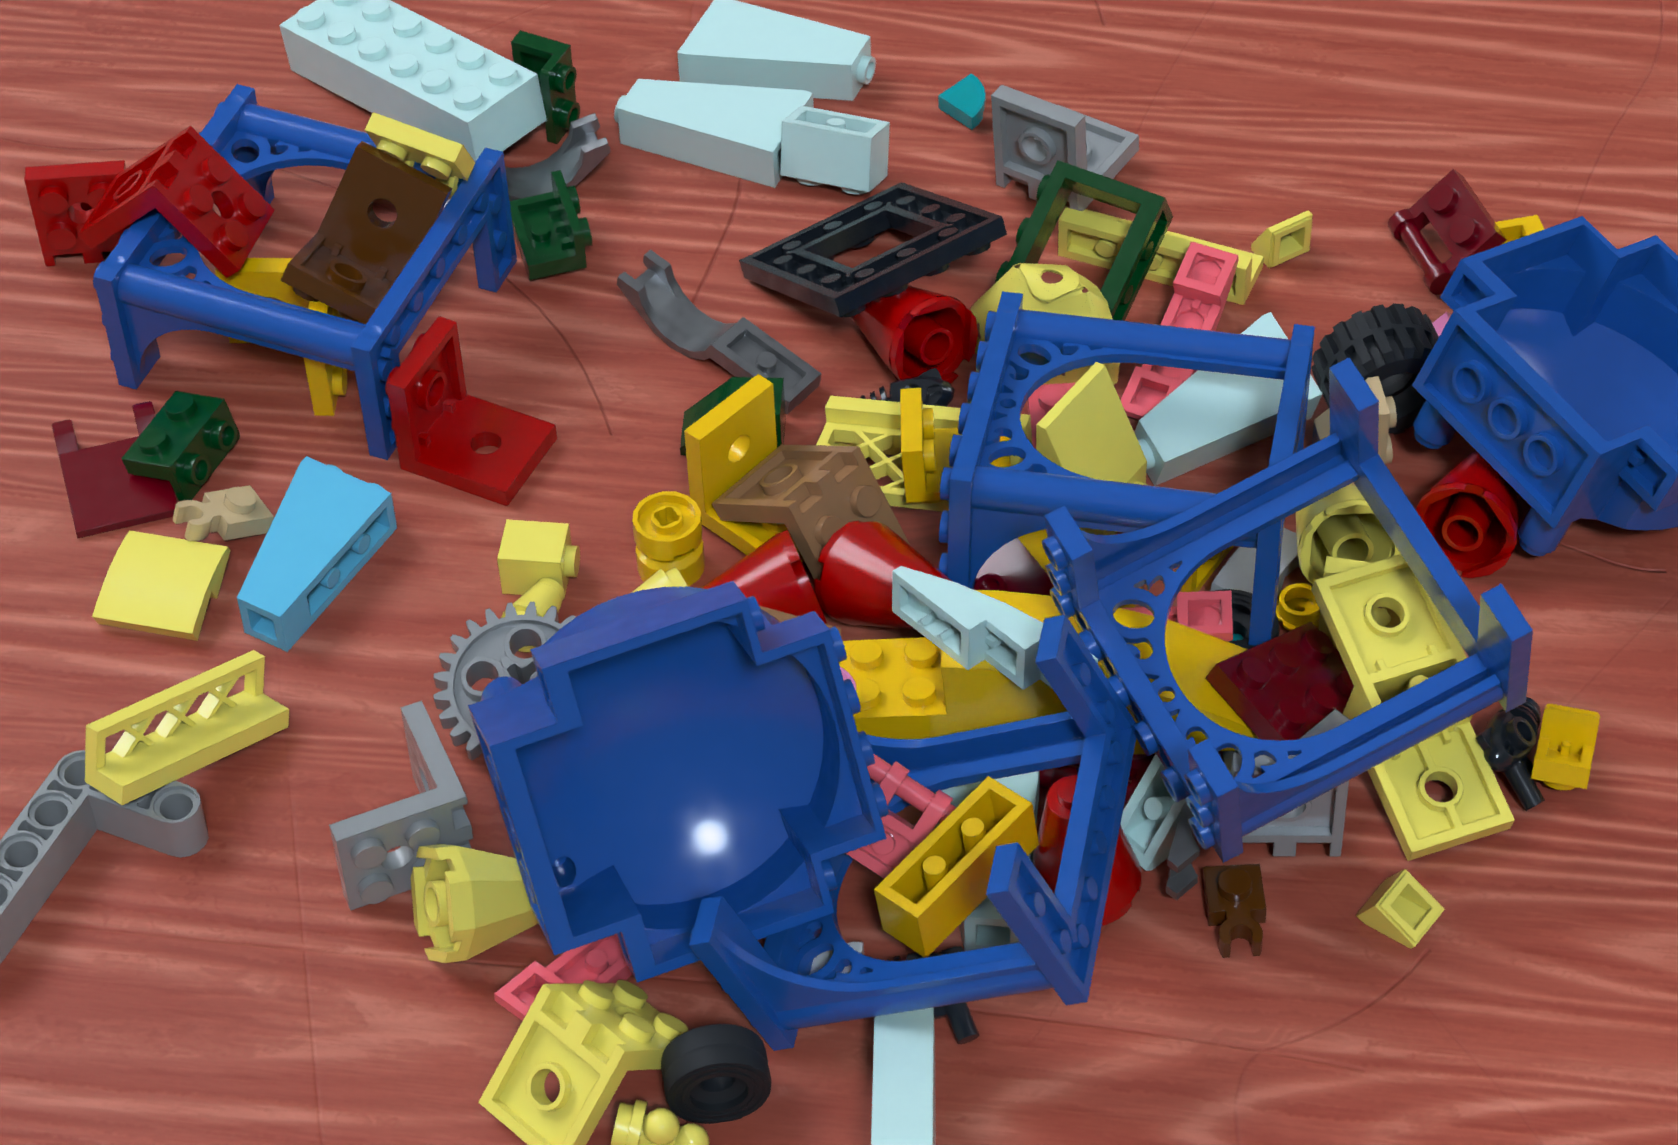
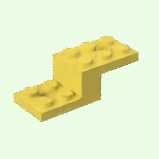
M1401 554L1314 581L1311 591L1354 685L1343 711V715L1350 720L1467 658L1456 636ZM1379 607L1389 608L1399 616L1400 624L1392 628L1383 627L1375 622L1371 611ZM1473 715L1368 770L1407 861L1508 830L1515 821L1495 775L1484 758V751L1476 740L1477 736L1470 723ZM1432 780L1446 783L1453 792V799L1448 802L1433 800L1426 793L1425 783Z

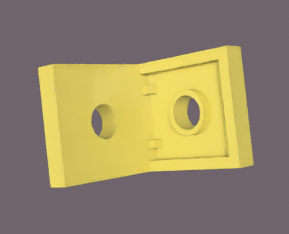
M585 980L583 983L543 984L478 1103L527 1145H586L626 1072L631 1070L661 1069V1059L665 1048L676 1037L687 1032L688 1027L676 1017L657 1011L646 1002L648 996L641 988L625 980H618L616 983H597ZM551 1071L556 1074L560 1083V1092L554 1102L548 1099L544 1087L546 1077Z

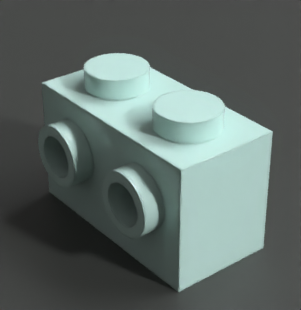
M801 105L782 120L780 175L797 178V181L803 185L817 186L828 184L841 187L842 191L849 194H865L870 192L888 176L890 122Z

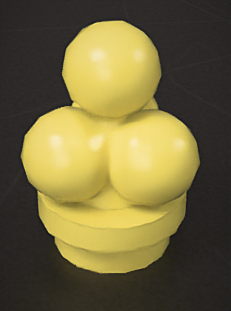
M636 1099L635 1105L622 1102L619 1104L611 1145H709V1136L702 1126L695 1123H687L680 1127L679 1118L670 1109L656 1108L647 1115L648 1102Z

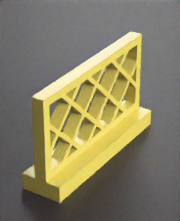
M830 396L825 406L826 424L816 445L859 446L865 459L870 457L875 462V464L869 467L876 480L888 475L894 481L885 486H880L890 506L949 511V500L938 503H906L904 476L901 471L903 466L901 456L900 402ZM923 404V408H933L935 429L958 427L961 408ZM1021 414L1020 422L1022 429L1032 444L1031 416ZM885 454H887V455H895V456H892V457L888 458ZM1010 456L1011 466L1024 460L1019 456Z

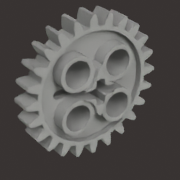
M510 602L507 603L504 618L498 619L490 608L486 609L487 624L483 627H480L470 619L467 620L466 625L470 635L467 639L452 634L450 640L456 654L440 653L441 666L446 671L434 673L433 678L436 688L442 691L433 696L436 708L444 710L439 715L443 729L453 728L450 737L455 747L468 742L466 752L470 760H474L482 754L468 705L480 702L483 691L472 689L474 683L482 678L512 677L524 684L537 677L538 674L533 657L523 659L515 656V653L524 646L538 647L543 645L559 629L575 619L576 616L571 615L560 624L556 606L552 605L544 617H541L537 614L535 602L528 604L524 615H517L515 607Z

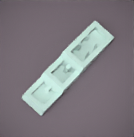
M903 566L893 570L892 612L965 669L969 670L985 660L1023 690L1039 679L1052 688L1035 663L1043 626L1041 621L1005 602L956 582ZM1092 655L1098 664V658Z

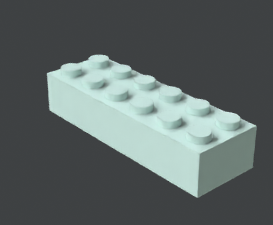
M316 0L309 6L301 8L297 14L279 25L290 68L293 72L371 113H378L463 144L475 161L485 147L504 151L547 120L537 73L391 0Z

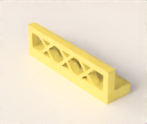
M1065 207L1058 223V256L1111 269L1133 221L1088 209L1079 211ZM1171 231L1166 232L1145 279L1173 286V281L1192 241L1238 255L1239 261L1227 301L1240 305L1245 304L1263 268L1264 256Z
M252 650L87 724L85 782L120 805H125L288 728L289 708L263 693L265 656ZM245 675L244 691L231 697H226L238 678ZM205 692H209L197 712L186 717V713L196 698ZM167 711L156 730L144 736V732L154 717L161 712ZM125 730L113 750L105 754L106 737Z

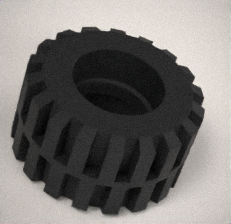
M1395 303L1385 308L1382 304L1373 306L1371 310L1362 312V310L1356 312L1346 322L1341 321L1333 327L1334 332L1325 335L1319 343L1321 348L1314 352L1312 372L1328 408H1330L1329 367L1350 357L1364 380L1368 377L1379 376L1385 397L1392 396L1395 402L1397 423L1396 427L1389 428V434L1397 435L1404 433L1405 429L1413 426L1415 418L1426 401L1412 384L1439 336L1430 318L1426 314L1422 315L1420 309L1413 306L1405 309L1403 304Z

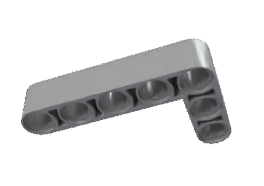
M85 750L73 751L58 761L0 840V964L97 829L170 856L187 857L199 852L206 845L209 834L200 795L196 789L187 784L173 781L125 805H120L85 782Z

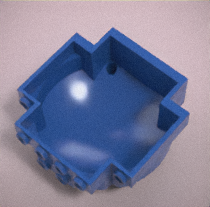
M1583 216L1461 259L1440 296L1453 310V313L1412 384L1426 399L1413 423L1416 440L1427 448L1438 449L1442 445L1450 443L1457 431L1531 506L1519 526L1518 534L1520 546L1527 553L1534 556H1544L1555 551L1572 522L1580 518L1599 520L1628 530H1664L1678 527V255L1657 235L1616 249Z
M734 581L709 589L695 587L646 589L618 596L601 603L570 621L543 645L530 649L537 670V677L524 684L512 677L496 678L485 687L480 702L468 705L531 909L554 956L617 934L624 959L637 983L700 961L690 948L689 943L691 929L695 925L701 899L722 895L754 937L759 940L835 913L829 891L837 889L838 886L829 859L887 839L881 817L889 815L888 805L879 783L872 784L867 766L875 764V758L866 733L864 731L857 732L853 714L861 712V707L852 681L850 679L843 680L839 662L846 660L847 656L836 626L828 628L815 611L779 622L769 613L760 609L754 596L746 598Z

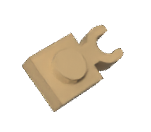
M249 485L206 492L202 502L195 500L180 501L176 503L172 520L175 524L188 522L184 536L188 541L203 540L211 532H218L225 541L266 534L273 522L274 516Z

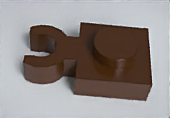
M1260 864L1203 867L1202 881L1208 926L1221 925L1218 942L1221 956L1223 958L1230 957L1231 941L1237 938L1249 941L1252 946V955L1260 956L1263 930L1259 923L1266 922L1267 910Z

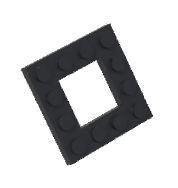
M900 182L739 260L744 278L838 317H851L863 312L866 309V304L882 296L889 297L904 292L908 288V283L922 276H933L946 271L950 267L949 263L965 255L972 256L987 251L991 247L990 243L1007 235L1003 217ZM889 228L915 237L853 268L833 261L835 254L848 248L866 246L875 240L874 235Z

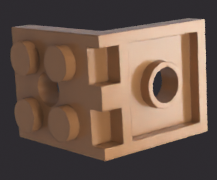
M781 444L712 503L721 521L785 524L814 580L818 579L821 581L824 564L818 560L822 549L831 536L849 522L859 520L862 522L875 521L882 523L910 545L859 446Z

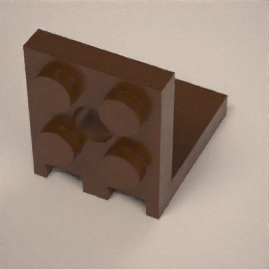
M361 141L356 146L318 232L287 264L280 281L292 286L293 291L298 296L313 302L320 301L338 310L342 318L366 324L441 214L453 188ZM386 199L390 201L397 211L396 220L385 222L379 219L373 210L374 200Z

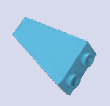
M306 456L296 470L237 596L244 633L288 652L397 529L391 493L376 483H367L344 473L334 465H326Z

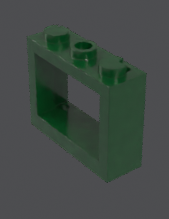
M1057 160L1051 175L1047 174L1041 180L1037 190V204L1030 218L1026 217L1021 222L1016 235L1017 246L1010 261H1005L1000 266L995 283L1015 264L1038 263L1071 192L1136 214L1100 290L1108 302L1112 319L1125 321L1173 219L1170 207L1163 196Z

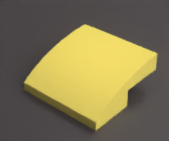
M129 530L109 567L92 617L98 624L198 641L209 599H217L231 550L227 546Z

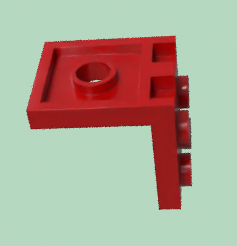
M190 125L117 174L77 236L93 249L156 208L217 270L228 278L241 269L275 209ZM214 204L218 207L221 217L213 210Z
M125 160L25 167L24 182L46 267L55 266L56 255L82 253L85 264L101 263L104 261L105 252L113 251L119 243L123 231L131 227L133 223L93 249L77 236L114 177L126 169Z
M438 316L426 333H422L417 337L412 351L400 366H396L391 370L387 378L385 391L389 397L392 415L391 427L395 433L400 469L508 506L557 440L556 424L467 394L457 322ZM484 446H495L498 448L489 454L475 452Z

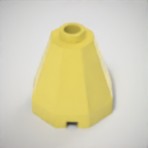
M435 844L418 847L416 857L426 858L424 866L413 867L410 878L414 925L419 937L430 936L434 947L424 948L428 960L441 963L466 961L538 924L531 909L516 858L456 845Z

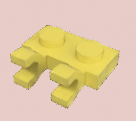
M372 113L365 128L366 133L375 143L377 149L411 167L414 166L415 162L420 163L421 169L436 177V180L453 188L448 199H451L458 189L459 178L467 181L475 165V161L463 144L378 113Z

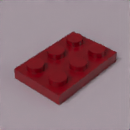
M1312 621L1217 663L1206 676L1209 683L1256 736L1263 740L1283 741L1300 739L1335 709L1343 714L1354 688L1339 651L1333 646L1331 639L1324 632L1320 631Z

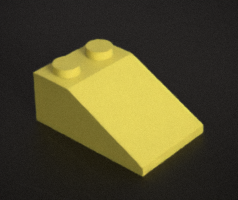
M1095 362L1036 424V450L1058 466L1086 477L1147 485V460L1106 366ZM1080 528L1087 533L1096 535H1114L1117 533L1115 531Z

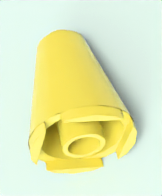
M1352 483L1295 512L1298 563L1303 575L1312 585L1316 579L1323 578L1326 556L1376 562L1401 554L1358 488Z

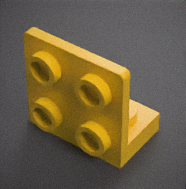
M921 388L900 389L901 456L906 503H938L944 501L940 499L941 477L943 468L950 467L951 440L953 434L959 435L958 427L935 429L933 408H923ZM1000 436V441L1010 440L1008 437ZM1010 456L1000 457L990 464L997 467H1010L1011 458Z

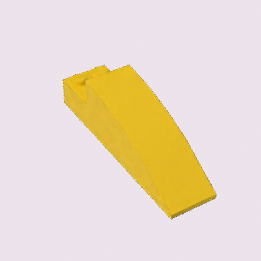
M975 590L1005 602L1042 623L1045 618L1061 615L1052 597L1048 595ZM1117 608L1113 614L1118 623L1129 628H1143L1150 625L1154 620L1152 615L1123 608ZM1073 616L1068 618L1078 634L1082 632ZM1168 619L1165 634L1167 660L1172 675L1186 698L1203 715L1221 727L1247 737L1259 739L1206 679V676L1217 663L1248 649ZM926 637L843 641L847 659L841 661L839 665L855 680L856 693L861 707V712L853 714L857 732L864 731L868 735L892 739H924L1067 712L1054 690L1040 679L1023 690L985 660L967 670ZM1148 643L1131 644L1140 650L1141 657L1139 659H1147L1153 653ZM1099 661V662H1098L1099 667L1101 668V670L1103 671V673L1105 674V676L1108 678L1109 675L1107 674V672H1106V670L1104 669L1103 665H1102L1101 662ZM1164 691L1159 697L1163 702H1170L1174 699L1175 695L1171 691ZM1127 706V707H1126L1127 710L1129 711V713L1131 714V716H1132L1133 719L1135 720L1134 716L1132 715L1131 711L1129 710V708H1128V706ZM1178 714L1172 716L1174 721H1176ZM1193 731L1186 738L1189 740L1190 737H1193L1195 744L1207 739L1200 731ZM1136 739L1134 754H1145ZM1224 748L1220 751H1235V749Z

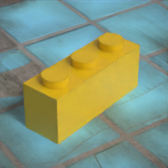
M988 776L874 888L882 929L924 958H927L987 898L986 892L996 846L1018 842L1028 856L1039 845L1032 803Z

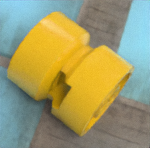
M676 491L658 492L641 500L633 511L632 519L634 541L636 543L637 571L641 580L645 582L660 569L667 572L676 567L687 586H691L699 580L705 567L701 511L697 502L688 495Z

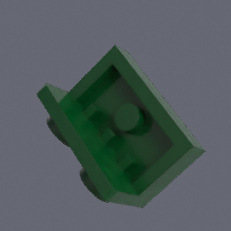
M520 30L511 41L513 62L537 73L547 118L545 121L547 141L558 144L566 132L570 130V123L578 120L580 116V105L576 102V68L572 64L571 45Z
M561 170L551 172L553 192L510 201L514 236L530 280L587 268L585 247L592 246L589 223L586 217L578 219L577 214H581L577 190L574 185L566 186Z
M175 391L121 459L128 474L168 480L179 501L192 500L239 440L240 433L225 399Z

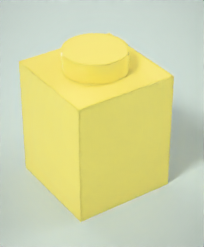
M506 519L497 557L502 594L523 595L541 578H551L557 581L563 587L566 594L569 577H577L580 565L579 546L571 545L569 524Z

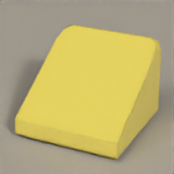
M1307 210L1267 228L1251 244V250L1257 255L1264 256L1263 263L1268 268L1310 250L1313 214Z
M1403 869L1387 878L1356 914V917L1364 924L1412 949L1445 909L1406 869Z

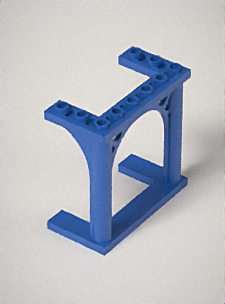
M239 84L234 87L225 101L218 104L213 117L204 129L199 132L269 204L275 197L271 180L275 170L294 166H326L346 170L356 146L361 141L377 148L366 132L257 105L255 89ZM485 147L475 161L468 180L459 178L458 189L366 324L252 294L225 283L208 269L201 259L198 250L184 236L179 238L181 233L156 208L152 209L134 221L130 228L123 231L119 243L107 259L97 266L93 276V286L97 291L102 312V323L106 329L111 350L110 357L112 362H114L119 385L137 390L160 358L156 338L179 330L212 332L355 371L369 455L388 460L397 445L395 433L391 427L392 415L385 386L391 370L396 366H400V351L472 243L478 287L480 289L497 293L517 262L504 153ZM414 163L413 168L436 179V177L428 174L423 169H421L420 163ZM181 253L186 255L183 260L174 265L159 266L167 254ZM189 273L196 274L194 279H189L185 276Z
M1002 291L997 312L988 311L985 341L979 342L976 372L971 371L969 378L968 403L963 402L960 409L959 435L953 434L951 440L950 467H944L942 472L940 499L949 500V511L943 510L941 515L939 542L948 543V553L941 554L939 570L953 582L973 589L979 570L994 552L1018 537L1046 529L1044 515L1063 505L1066 506L1079 528L1127 533L1169 519L1217 494L1094 479L1071 472L1047 459L1027 439L1022 429L1020 416L1028 398L1036 389L1050 379L1073 369L1094 365L1095 362L1101 364L1139 363L1284 380L1268 465L1270 467L1304 448L1315 326L1294 324L1291 339L1024 310L1022 309L1023 294ZM1000 436L1008 437L1010 440L1000 441ZM1013 455L1024 459L1022 462L1010 467H997L990 464L995 459ZM1285 518L1232 545L1256 548L1248 645L1257 646L1272 638Z
M1350 357L1329 367V436L1199 504L1157 524L1132 532L1114 535H1096L1081 530L1065 505L1044 515L1048 538L1042 540V546L1051 562L1046 565V570L1054 585V588L1050 589V595L1061 615L1065 614L1067 618L1073 616L1082 631L1078 635L1090 653L1098 658V662H1101L1109 675L1107 679L1124 705L1128 706L1137 721L1136 724L1132 725V729L1141 748L1147 756L1156 752L1165 767V770L1161 771L1160 775L1169 794L1176 803L1183 799L1185 800L1194 815L1189 818V823L1200 845L1205 850L1213 846L1223 863L1243 853L1242 837L1497 701L1505 712L1526 702L1533 636L1532 628L1502 583L1482 593L1479 606L1379 456V401ZM1354 482L1469 657L1340 726L1315 736L1296 740H1263L1247 737L1221 727L1203 715L1186 698L1175 681L1168 664L1165 649L1166 625L1169 612L1177 594L1187 579L1214 555ZM1159 580L1165 586L1164 591L1157 596L1140 588L1146 585L1147 589L1150 590L1152 585ZM1136 604L1151 611L1154 620L1150 625L1143 628H1129L1118 623L1113 614L1122 605ZM1148 643L1153 653L1147 659H1139L1141 657L1140 650L1131 644ZM1164 691H1171L1175 697L1170 702H1163L1159 695ZM1178 714L1176 721H1174L1172 716ZM1200 731L1207 739L1195 745L1193 737H1190L1189 740L1186 738L1191 732ZM1224 748H1233L1241 755L1242 765L1234 778L1218 753ZM1266 755L1276 762L1272 765L1261 766L1263 774L1253 778L1256 757ZM1289 755H1297L1291 759L1288 758Z
M1065 614L1044 619L1035 663L1067 712L924 739H892L866 734L875 755L891 765L896 761L910 770L909 777L934 793L938 790L942 791L956 786L982 782L988 776L998 779L1080 763L1055 893H1053L1018 842L996 846L986 895L1020 942L905 961H886L865 956L850 947L843 939L837 920V901L842 881L853 861V858L845 853L829 859L838 886L837 889L829 891L835 913L766 937L764 947H762L722 895L701 899L695 925L691 929L689 946L695 956L702 961L719 982L724 992L731 997L747 1017L750 1024L760 1033L773 1051L794 1048L798 1029L1047 989H1054L1065 1005L1088 1002L1136 743V736L1132 729V725L1136 724V722ZM894 795L888 805V809L897 814L911 804ZM833 950V955L824 967L810 974L813 959L821 953ZM851 966L849 973H842L845 967Z

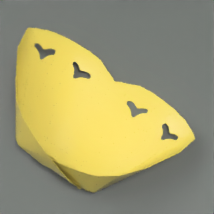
M1015 264L970 308V311L976 317L977 324L979 323L981 339H977L976 354L979 342L985 341V325L988 311L997 312L1002 291L1023 294L1022 309L1112 319L1108 302L1099 288L1067 265ZM1048 271L1061 275L1063 279L1060 282L1050 284L1045 283L1041 276ZM1084 287L1088 290L1087 293L1082 292ZM1104 363L1103 365L1106 366L1113 385L1118 382L1120 363ZM1093 365L1065 372V376L1060 374L1044 384L1076 383Z

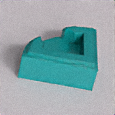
M972 73L938 96V108L969 129L973 130L982 121L986 103L985 89L981 81Z

